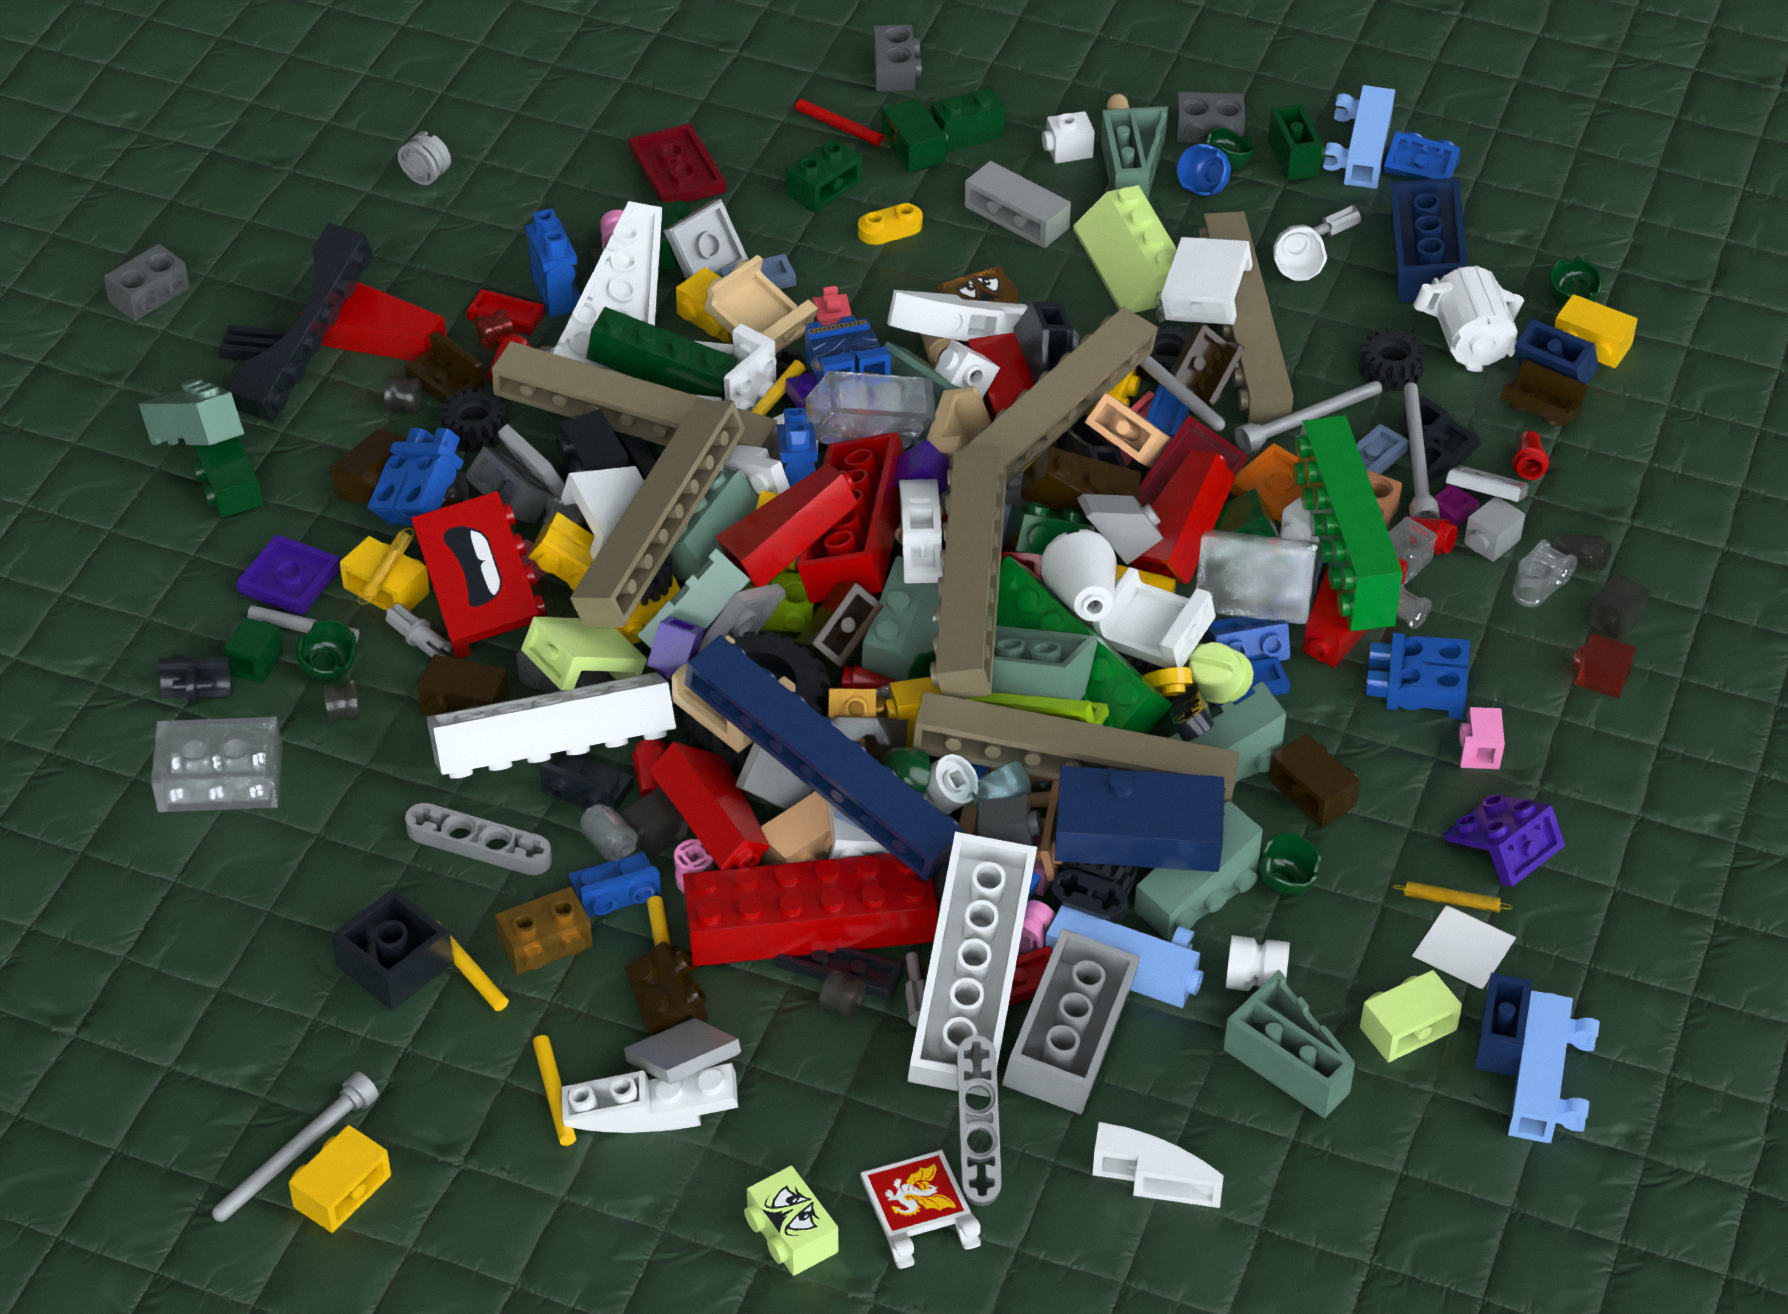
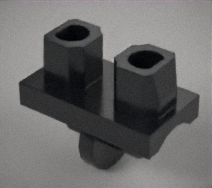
M224 654L210 655L209 657L187 658L186 655H172L171 658H159L158 671L160 674L161 698L187 697L188 702H198L199 697H231L230 660Z

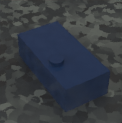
M1459 177L1390 182L1391 216L1399 302L1415 301L1423 284L1431 285L1434 278L1441 280L1444 275L1460 267H1468Z
M1060 766L1054 861L1219 872L1223 847L1224 777Z

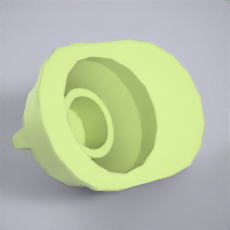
M1222 643L1197 644L1183 667L1191 668L1192 683L1198 684L1207 702L1226 704L1229 701H1237L1247 693L1252 685L1254 673L1250 661L1244 654Z

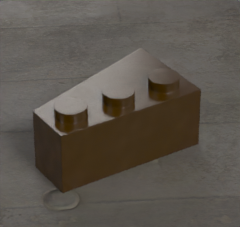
M1048 447L1023 471L1021 498L1027 502L1044 504L1050 507V510L1063 512V508L1084 512L1077 500L1082 494L1134 496L1139 502L1141 472ZM1095 527L1094 532L1101 534Z

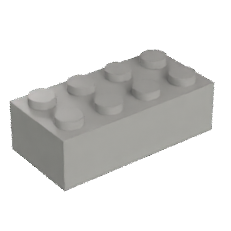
M1062 928L1010 1055L1002 1085L1082 1115L1132 986L1141 957Z

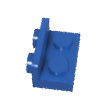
M1396 131L1384 164V172L1414 180L1452 178L1455 167H1458L1460 163V147L1447 140L1433 141L1425 139L1414 132L1401 133Z
M1274 610L1214 620L1203 635V638L1208 643L1225 644L1231 649L1244 654L1250 662L1278 657L1281 661L1287 660L1291 656L1288 622Z
M645 852L568 874L569 886L572 887L589 918L605 915L611 911L634 904L646 903L652 896L661 897L660 873L656 866H651Z

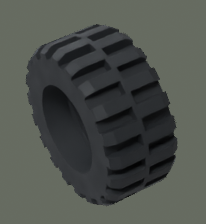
M755 631L744 632L743 636L740 637L729 635L751 660L761 668L764 667L770 670L777 681L784 676L795 684V692L803 697L807 705L821 716L829 718V677L826 675V668L818 658H815V654L804 645L799 647L798 642L786 636L784 639L778 638L776 633L765 632V635H755ZM682 709L684 734L686 740L691 743V747L722 755L727 760L735 776L737 773H741L753 743L737 753Z

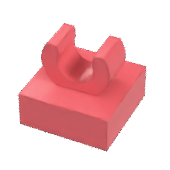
M837 286L823 287V296L812 297V303L818 308L815 321L820 322L824 326L837 324L842 317L852 316L847 294L838 295Z

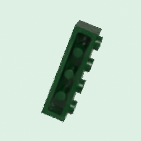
M608 307L603 308L591 328L586 355L588 360L634 378L688 394L721 397L722 401L725 398L724 377L735 368L737 358Z

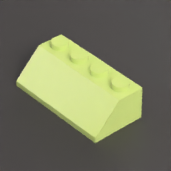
M1139 185L1108 191L1074 224L1073 230L1118 310L1124 306L1136 313L1163 307L1161 293L1177 249Z

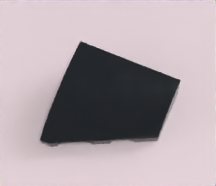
M1422 395L1419 403L1428 481L1432 482L1458 466L1482 443L1478 435L1452 420L1447 410ZM1405 413V415L1399 420V422L1407 439L1409 440L1407 418Z

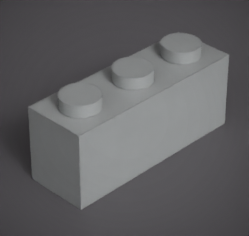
M989 161L965 181L966 208L1043 248L1049 246L1070 227V201L992 161Z

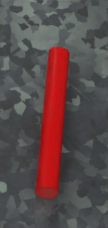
M802 98L796 103V111L873 145L880 146L883 141V134Z

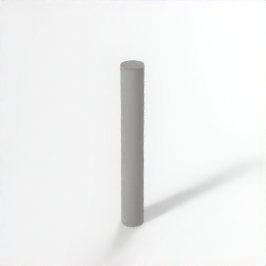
M253 605L250 606L247 615L250 619L265 621L272 625L308 633L313 623L318 621ZM350 627V629L356 636L357 643L359 638V629Z

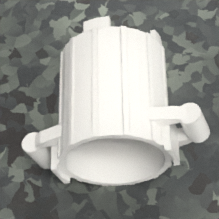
M1479 266L1460 267L1444 275L1441 280L1434 278L1431 285H1422L1413 304L1414 308L1438 318L1450 352H1452L1458 363L1460 362L1466 366L1467 370L1482 372V366H1488L1497 362L1507 354L1509 357H1512L1516 351L1514 345L1517 342L1518 331L1514 320L1524 299L1518 294L1502 289L1491 271Z

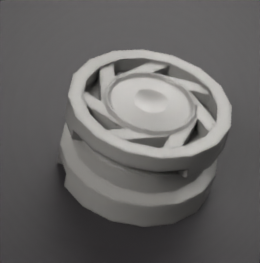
M427 131L417 133L410 141L400 147L398 151V161L402 170L414 182L421 185L433 183L451 165V155L445 144L435 135L432 137L427 136Z

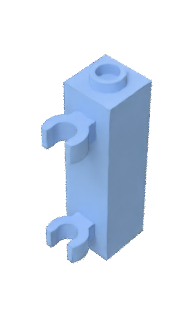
M1363 85L1360 101L1354 100L1353 97L1347 94L1337 95L1336 106H1342L1346 109L1336 108L1334 119L1340 122L1355 119L1349 149L1343 148L1338 143H1327L1325 155H1332L1335 158L1325 157L1323 168L1330 171L1346 168L1345 185L1377 189L1392 118L1395 97L1394 89Z
M1061 905L1046 934L1045 947L1050 946L1052 952L1063 928L1141 957L1130 990L1180 1008L1184 1007L1190 994L1196 995L1203 980L1204 972L1198 970L1200 953L1193 951V945L1190 944L1194 931L1180 926L1174 934L1172 943Z
M1531 990L1524 1045L1516 1077L1509 1136L1551 1144L1556 1123L1562 1124L1565 1128L1572 1131H1584L1590 1101L1582 1098L1560 1099L1567 1043H1571L1578 1049L1594 1051L1600 1021L1593 1018L1570 1019L1573 998Z

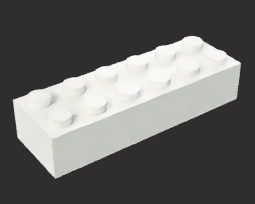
M656 672L577 687L573 691L562 690L427 717L435 763L442 775L449 774V777L452 779L470 776L473 774L472 769L488 766L490 771L502 770L512 767V761L527 758L528 763H537L551 759L550 753L566 750L567 755H578L589 752L590 745L605 743L607 748L618 747L628 744V738L643 735L644 740H653L667 736L666 730L676 729L669 684Z
M955 832L910 1062L908 1082L958 1091L956 1061L958 1047L964 1039L974 1035L984 1036L991 1041L995 1047L996 1065H998L1037 847ZM973 1046L970 1054L964 1055L965 1059H971L973 1062L972 1077L964 1075V1080L967 1081L973 1078L990 1080L989 1074L981 1077L980 1070L982 1059L988 1058V1054H982L980 1047ZM972 1088L967 1092L990 1097L983 1088Z

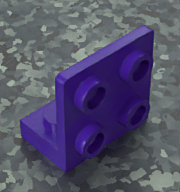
M1494 794L1486 797L1479 807L1468 815L1458 818L1455 825L1443 833L1446 842L1489 850L1501 885L1510 887L1516 885L1565 846L1552 805L1534 802L1530 799L1523 800L1507 797L1503 794Z

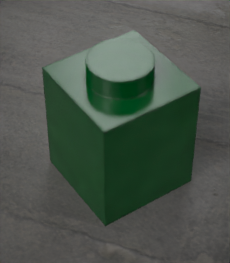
M243 618L223 648L225 657H229L232 676L260 684L265 682L283 654L279 626L265 621Z

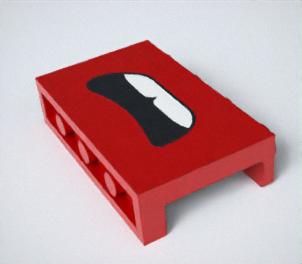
M498 491L411 517L456 659L471 655L468 645L470 643L530 625L534 616H547L541 594L533 596L531 590L532 586L537 585L531 564L523 565L520 556L526 555L520 533L513 535L510 526L516 524L510 503L502 505Z

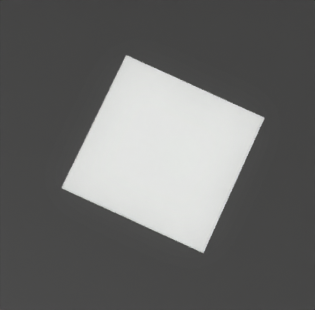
M1446 905L1412 957L1483 989L1490 978V973L1495 971L1516 937Z

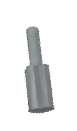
M1350 205L1322 218L1323 224L1314 227L1313 230H1316L1320 236L1328 233V236L1331 237L1359 224L1361 216L1358 209Z
M910 952L906 955L909 981L905 984L909 1023L917 1027L926 980L921 978L918 954Z

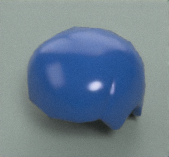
M1196 144L1186 148L1178 158L1176 168L1179 183L1183 188L1197 195L1207 197L1222 192L1229 182L1231 165L1226 154L1219 148L1207 144Z

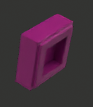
M1449 484L1433 497L1438 502L1440 519H1448L1451 524L1457 527L1475 513L1480 505L1478 499L1452 484Z

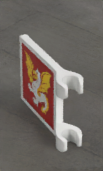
M942 1150L860 1173L862 1183L889 1242L897 1268L902 1269L914 1265V1258L912 1256L914 1245L910 1236L948 1225H956L964 1249H972L981 1245V1240L978 1237L980 1234L979 1222L971 1213Z

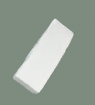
M1099 1122L1092 1175L1135 1181L1133 1196L1220 1208L1224 1176L1206 1162L1186 1150L1153 1135L1127 1127Z

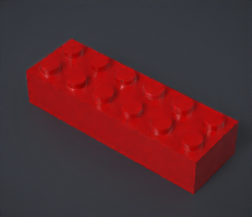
M899 432L828 444L823 466L829 463L839 472L844 469L848 473L856 487L851 492L858 504L799 557L797 568L810 604L824 602L837 583L856 582L871 596L878 592H883L895 539V531L900 516V490L894 483L898 457L905 451Z
M891 853L683 874L685 913L691 959L694 966L773 959L778 954H785L791 957L812 955V952L816 950H826L828 953L835 952L836 948L845 947L861 950L934 942L938 923V907L932 878L926 882Z

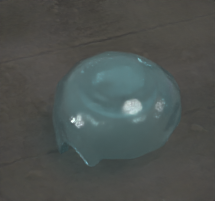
M1014 761L996 769L979 780L977 784L979 796L977 797L974 792L970 793L975 808L979 810V801L1027 795L1029 798L1031 783L1021 761Z

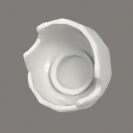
M1304 224L1290 226L1279 233L1273 246L1274 260L1279 271L1293 281H1307L1320 274L1327 260L1321 236L1312 227Z

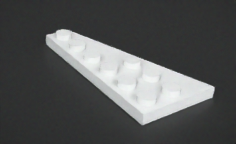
M628 201L553 354L624 374L586 359L591 328L604 307L655 326L662 207Z

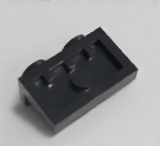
M566 750L562 752L554 764L544 762L540 767L541 789L543 793L548 794L554 799L564 800L582 807L590 813H598L608 818H612L634 787L632 775L579 755H567Z

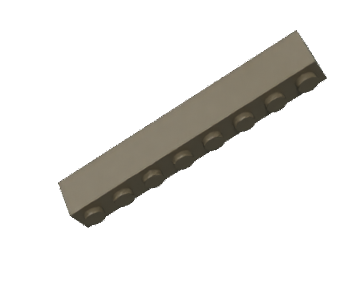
M1245 212L1204 214L1203 228L1197 229V238L1249 241L1253 265L1251 271L1243 272L1234 299L1237 313L1234 325L1220 324V336L1222 339H1227V343H1239L1245 348L1240 357L1239 366L1231 374L1233 386L1239 387L1237 395L1239 411H1245L1248 423L1266 424L1291 414L1294 396Z
M1124 306L1113 316L1108 315L1092 335L1090 333L1086 334L1074 351L1071 353L1066 352L1056 367L1051 371H1045L1030 390H1023L1011 407L1002 409L995 417L993 423L986 429H979L966 447H959L955 452L998 446L1007 471V485L1098 403L1105 392L1109 393L1152 353L1158 327ZM954 453L949 461L951 469L953 468Z
M510 341L492 368L493 391L496 396L570 418L601 409L613 431L640 437L664 446L668 445L695 401H712ZM737 408L746 430L736 445L767 448L771 457L777 447V420Z
M733 400L695 401L570 597L584 627L625 626L746 430Z
M998 446L955 452L953 468L947 471L948 485L951 492L950 495L945 496L948 522H943V537L946 549H941L940 551L941 566L944 573L942 577L938 578L941 604L936 605L935 615L939 631L933 634L936 662H931L930 673L933 685H939L942 695L961 699L991 695L1007 480V471Z
M925 691L915 723L912 748L923 749L929 756L942 758L943 756L954 754L963 757L971 764L1059 780L1060 766L1224 777V804L1232 799L1240 755L1238 751Z

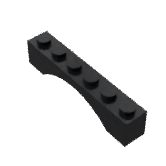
M328 222L312 248L315 264L314 283L310 299L302 315L291 330L276 344L261 354L243 362L227 388L232 393L237 410L273 422L279 411L285 408L289 394L295 384L300 382L304 376L305 367L313 354L319 351L322 339L329 327L336 323L341 307L346 299L352 296L356 282L362 272L368 269L371 264L373 252L365 234Z
M1032 301L1013 329L1033 382L1036 384L1045 371H1051L1058 365L1061 357L1066 352L1071 353L1073 351V329L1063 303ZM1086 413L1056 440L1060 450L1127 468L1119 447L1108 442L1096 430L1085 423L1088 418Z

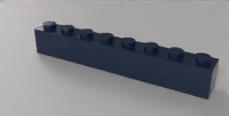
M719 635L688 662L684 683L686 687L926 882L930 880L950 860L955 832L964 833V830L959 827L955 819L949 815H944L931 805L920 791L913 790L900 780L889 766L880 764L867 753L862 744L849 739L838 730L831 719L818 714L807 705L801 695L791 692L777 681L770 670L764 667L761 668L751 660L739 645L730 643L722 635Z

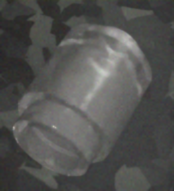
M597 804L584 813L580 821L583 835L608 861L630 856L634 852L638 838L637 833L612 807Z

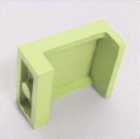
M534 616L521 648L560 690L573 691L581 671H608L618 680L641 675L647 662V658L615 627H584L580 618Z

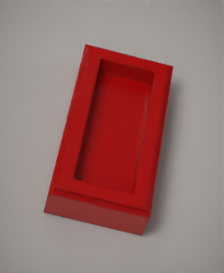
M484 289L479 291L467 309V320L529 336L533 334L545 315V305Z

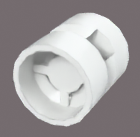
M954 754L943 756L931 764L929 785L924 796L941 813L949 815L976 797L979 784L975 769L961 756Z
M1231 935L1226 988L1249 991L1253 985L1260 988L1278 970L1286 977L1290 942L1266 939L1262 945H1258L1255 938Z

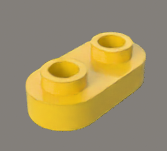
M902 203L870 212L858 220V237L864 243L879 245L915 235L922 229L923 213L920 208L910 203Z
M1187 667L1166 668L1142 675L1163 696L1183 695L1186 693L1185 688L1193 685L1191 668Z

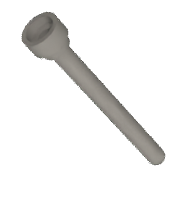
M1150 355L1139 364L1213 430L1221 431L1225 427V421Z
M1372 381L1266 424L1260 425L1249 422L1236 427L1234 430L1236 445L1246 454L1259 450L1267 438L1302 425V420L1317 419L1380 394L1382 385L1378 381Z
M1409 382L1403 389L1415 497L1409 505V514L1411 517L1439 519L1438 502L1429 492L1418 387L1415 383Z
M358 1071L350 1076L343 1083V1089L339 1092L340 1097L220 1201L212 1210L213 1218L219 1222L228 1219L349 1111H357L359 1108L366 1109L379 1097V1093L371 1080Z

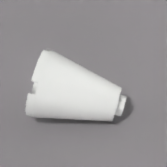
M1079 529V532L1068 535L1066 532L1058 535L1047 545L1041 557V574L1046 587L1080 618L1086 621L1100 620L1111 611L1117 565L1116 556L1111 544L1101 534L1088 529Z

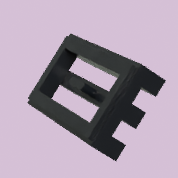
M228 325L226 329L227 334H224L223 344L219 347L221 358L249 360L276 344L288 331Z

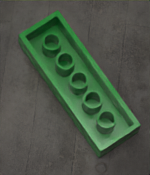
M1347 416L1302 420L1301 436H1296L1295 440L1298 463H1293V479L1296 485H1301L1303 509L1310 511V528L1314 537L1318 536L1320 541L1319 554L1321 562L1328 564L1330 588L1332 590L1336 589L1338 593L1337 606L1339 615L1346 617L1350 631L1395 626L1403 572Z
M1009 555L1003 560L1000 565L996 626L1097 636V647L1086 692L1080 700L1108 705L1109 715L1102 726L1148 734L1173 704L1090 625L1057 598L1034 572Z

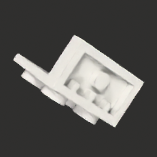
M740 324L732 331L733 356L737 358L735 368L724 377L725 400H733L736 408L750 412L776 382L777 361L775 358V341Z

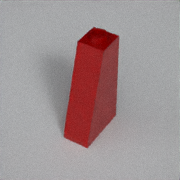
M357 281L352 296L347 298L341 307L336 323L329 327L323 337L322 346L413 361L431 349L430 334L438 331L446 338L448 337L443 316Z
M1015 332L968 339V348L984 355L1000 367L982 398L985 400L984 405L992 423L1002 409H1008L1016 402V399L1023 390H1030L1035 385Z
M1190 451L1151 505L1161 520L1156 526L1164 539L1129 563L1132 568L1175 578L1177 583H1189L1236 478L1226 466L1227 461L1222 455L1215 451Z
M827 463L715 536L727 558L750 579V584L754 588L765 586L858 504L851 492L856 489L855 484L844 469L839 472L831 464Z
M1398 558L1403 572L1401 592L1404 588L1408 562ZM1327 567L1306 624L1303 652L1316 660L1336 668L1368 629L1350 631L1346 617L1339 615L1337 606L1338 593L1336 589L1332 590L1328 581L1329 567Z
M673 741L649 770L720 869H740L757 866L761 856L767 851L770 844L742 789L735 786L737 779L727 760L722 755Z

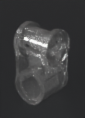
M1541 540L1518 563L1512 590L1513 598L1524 606L1533 607L1542 604L1557 588L1563 586L1570 579L1577 565V557L1572 554L1566 556L1552 548L1549 541Z

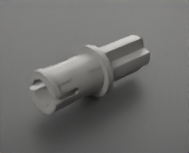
M395 604L392 608H388L386 611V622L404 635L406 642L410 646H418L431 658L434 654L447 656L439 650L441 648L450 653L452 644L431 629L430 622L426 619L417 618L401 604Z

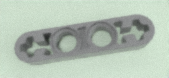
M429 803L416 804L406 812L407 834L415 842L527 875L542 874L551 866L550 842L540 835ZM460 828L471 832L467 837L461 839L450 836L452 831ZM494 839H502L507 842L505 847L496 850L486 846L488 842Z
M974 1035L967 1037L961 1042L956 1059L961 1187L967 1201L973 1205L985 1206L996 1200L1002 1183L997 1065L995 1047L991 1041L984 1036ZM973 1046L980 1047L982 1054H988V1058L982 1059L980 1070L981 1077L989 1074L990 1080L983 1078L964 1080V1075L969 1077L973 1075L972 1060L964 1058V1055L970 1054ZM972 1088H983L988 1092L991 1099L988 1107L983 1110H974L968 1106L965 1096ZM981 1130L990 1135L992 1146L987 1152L975 1153L969 1148L967 1138L972 1132ZM967 1160L977 1163L989 1160L994 1161V1166L985 1164V1179L987 1182H993L994 1187L987 1189L985 1196H979L976 1188H970L969 1183L975 1182L977 1178V1165L968 1167Z

